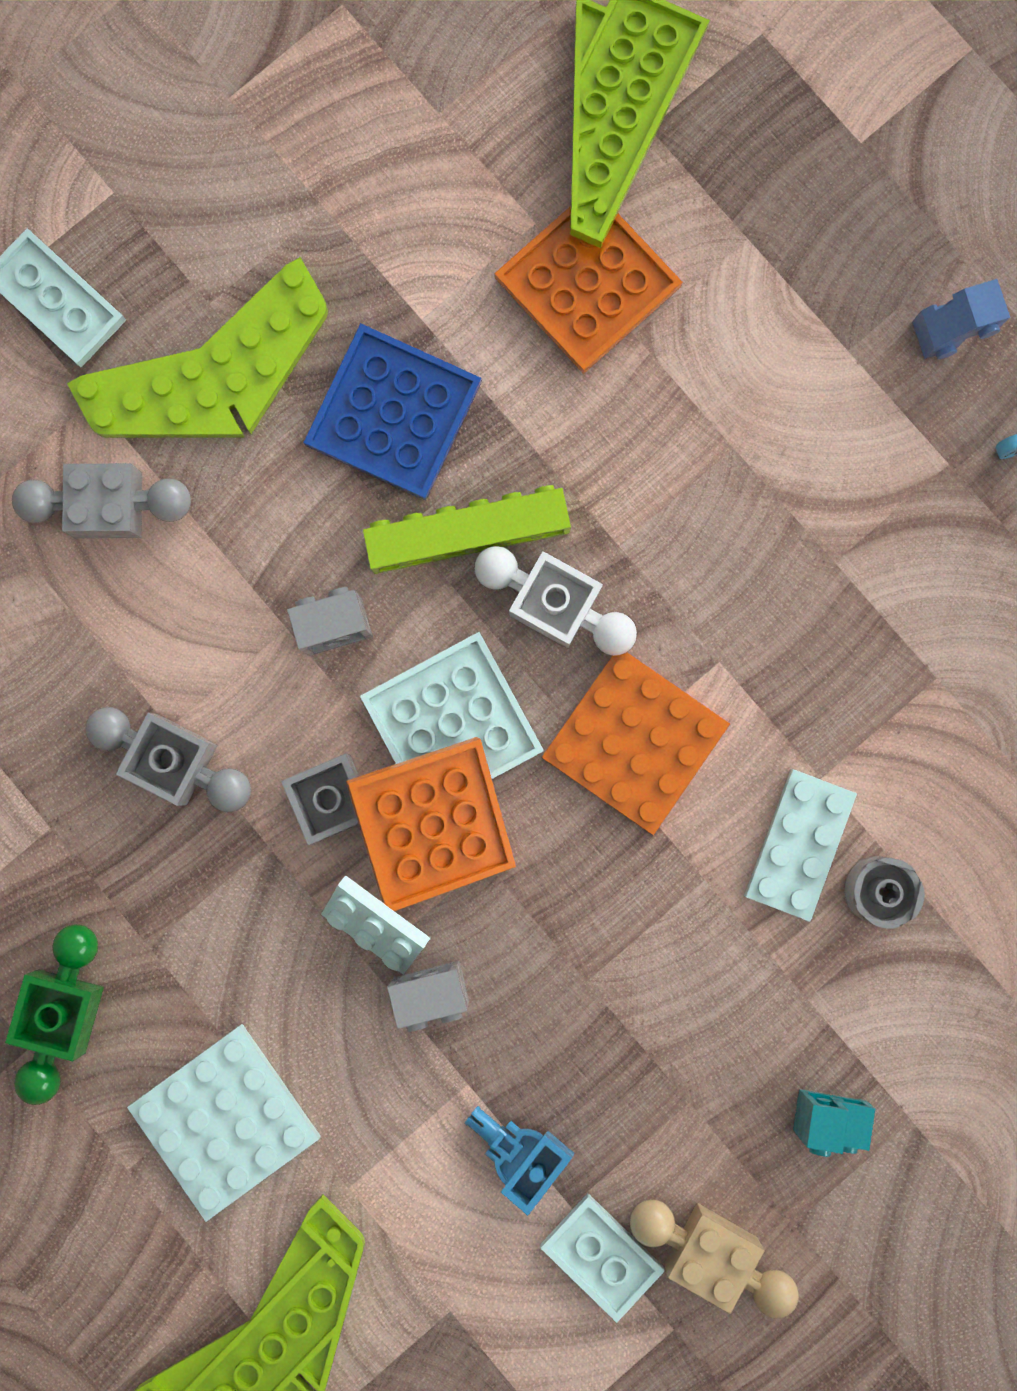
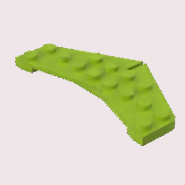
M299 257L286 264L199 349L81 375L68 382L67 385L91 429L104 438H245L231 410L237 409L248 431L252 434L326 320L328 308L303 260Z
M322 1194L310 1207L251 1319L141 1383L134 1391H315L299 1373L317 1391H325L365 1246L363 1234Z

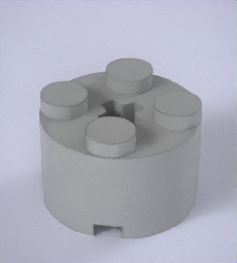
M873 856L859 860L849 872L845 882V898L848 908L861 920L881 928L894 929L913 920L919 914L924 903L925 892L922 882L911 865L899 859ZM883 887H884V888L888 889V890H889L888 895H887V896H882V895H880V894H879L880 888H883Z

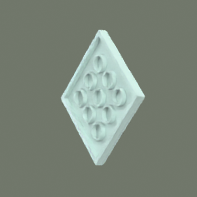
M480 632L360 696L396 764L478 737L482 742L491 778L494 779L544 751Z
M243 1024L127 1107L205 1222L321 1137Z

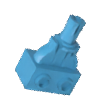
M479 1106L475 1108L471 1116L464 1123L488 1143L490 1148L485 1155L495 1163L496 1172L500 1180L505 1184L501 1193L527 1216L575 1154L549 1131L542 1135L532 1129H520L512 1121L507 1124L506 1128L504 1126L501 1127L481 1110Z

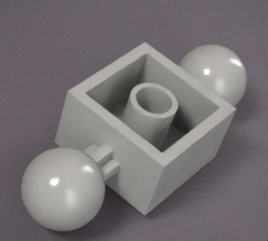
M131 463L63 464V491H54L47 483L40 480H27L19 484L14 490L12 506L21 519L30 523L44 522L55 511H63L62 531L75 539L141 538L142 510H150L156 518L162 521L174 522L182 519L188 513L191 506V496L183 483L170 478L155 482L149 490H142V472Z
M103 707L94 711L86 722L87 738L96 748L109 751L122 747L128 750L116 775L176 806L187 805L197 786L205 789L209 802L213 807L223 812H234L243 808L250 798L251 785L248 778L242 772L231 768L215 772L207 768L218 746L217 744L158 714L148 712L138 732L131 729L128 717L121 710L113 707Z

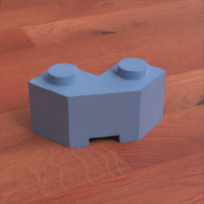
M998 279L965 288L953 294V299L941 306L933 304L921 310L912 323L924 359L936 356L937 359L947 358L957 353V348L967 338L979 335L980 339H985L1001 331L1000 327L1010 318Z

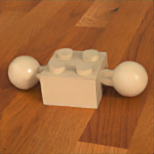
M645 1200L639 1203L633 1210L630 1218V1227L637 1241L648 1247H659L665 1243L673 1247L664 1263L670 1280L729 1314L733 1311L744 1288L753 1293L756 1306L768 1317L784 1318L795 1310L798 1304L799 1293L794 1280L787 1273L780 1270H768L764 1273L755 1270L765 1251L755 1235L699 1203L695 1205L684 1228L675 1224L672 1211L661 1201Z

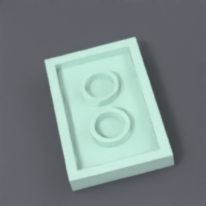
M347 876L338 884L321 913L332 927L346 932L354 938L358 946L365 950H370L380 957L388 968L399 971L403 975L430 940V937Z
M588 1193L540 1244V1248L616 1323L665 1271L664 1266Z

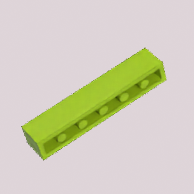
M547 485L536 488L534 494L524 496L521 495V492L505 494L502 496L501 501L489 503L488 499H480L470 502L469 507L456 510L455 506H446L437 509L434 515L423 517L422 513H413L404 516L403 521L390 524V520L370 523V528L363 529L370 568L374 574L478 553L492 546L507 547L569 534L571 524L563 488L555 489L554 485Z

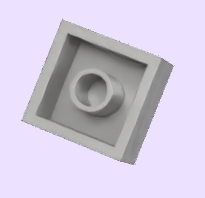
M348 587L337 588L329 591V597L317 601L315 597L303 598L295 602L296 607L287 609L300 651L311 656L373 637L363 600L355 590L349 591Z
M343 754L281 781L308 845L315 844L359 825L346 784L347 780L359 777L349 754Z
M460 961L394 977L387 986L397 1029L407 1027L408 1032L428 1027V1021L441 1018L442 1023L462 1018V1013L467 1011L469 1004Z

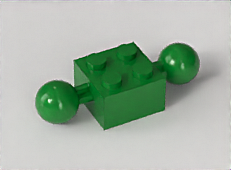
M73 924L66 926L55 936L52 951L59 963L57 974L40 969L24 974L5 1043L35 1051L33 1060L25 1063L18 1070L14 1079V1089L17 1096L27 1104H44L57 1094L61 1077L57 1067L54 1065L55 1057L73 1062L86 1054L104 987L77 980L80 968L91 963L98 952V940L95 933L84 925Z

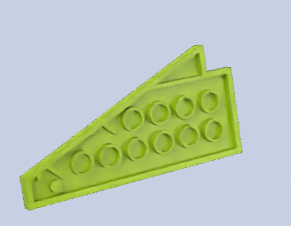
M576 0L570 235L601 248L706 33L709 19L666 0H610L607 7L591 0Z

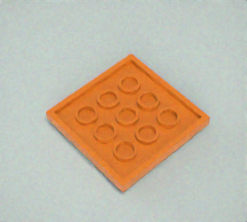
M570 206L496 271L494 277L584 374L681 288L683 282L619 213L601 248L570 235Z
M626 652L621 655H612L541 758L654 836L730 723Z
M474 737L346 781L382 903L393 911L516 867L480 738Z

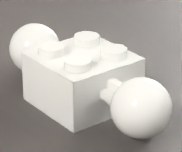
M492 546L486 548L478 555L474 569L477 579L483 586L493 590L509 586L519 592L509 610L510 617L566 648H569L580 626L593 633L596 646L605 654L621 655L633 647L637 631L634 622L627 615L619 612L601 615L590 609L603 586L600 582L542 551L530 574L518 569L515 556L504 547Z

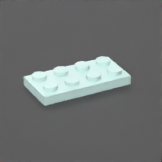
M28 228L0 256V294L78 366L82 367L126 321L120 312Z
M790 769L744 896L811 922L857 793Z

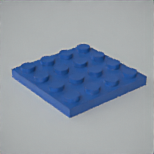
M360 323L303 443L317 452L426 501L482 383V378Z

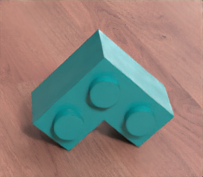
M799 1089L793 1131L802 1143L809 1148V1152L818 1156L830 1157L831 1152L857 1154L858 1149L869 1151L876 1108L865 1100Z

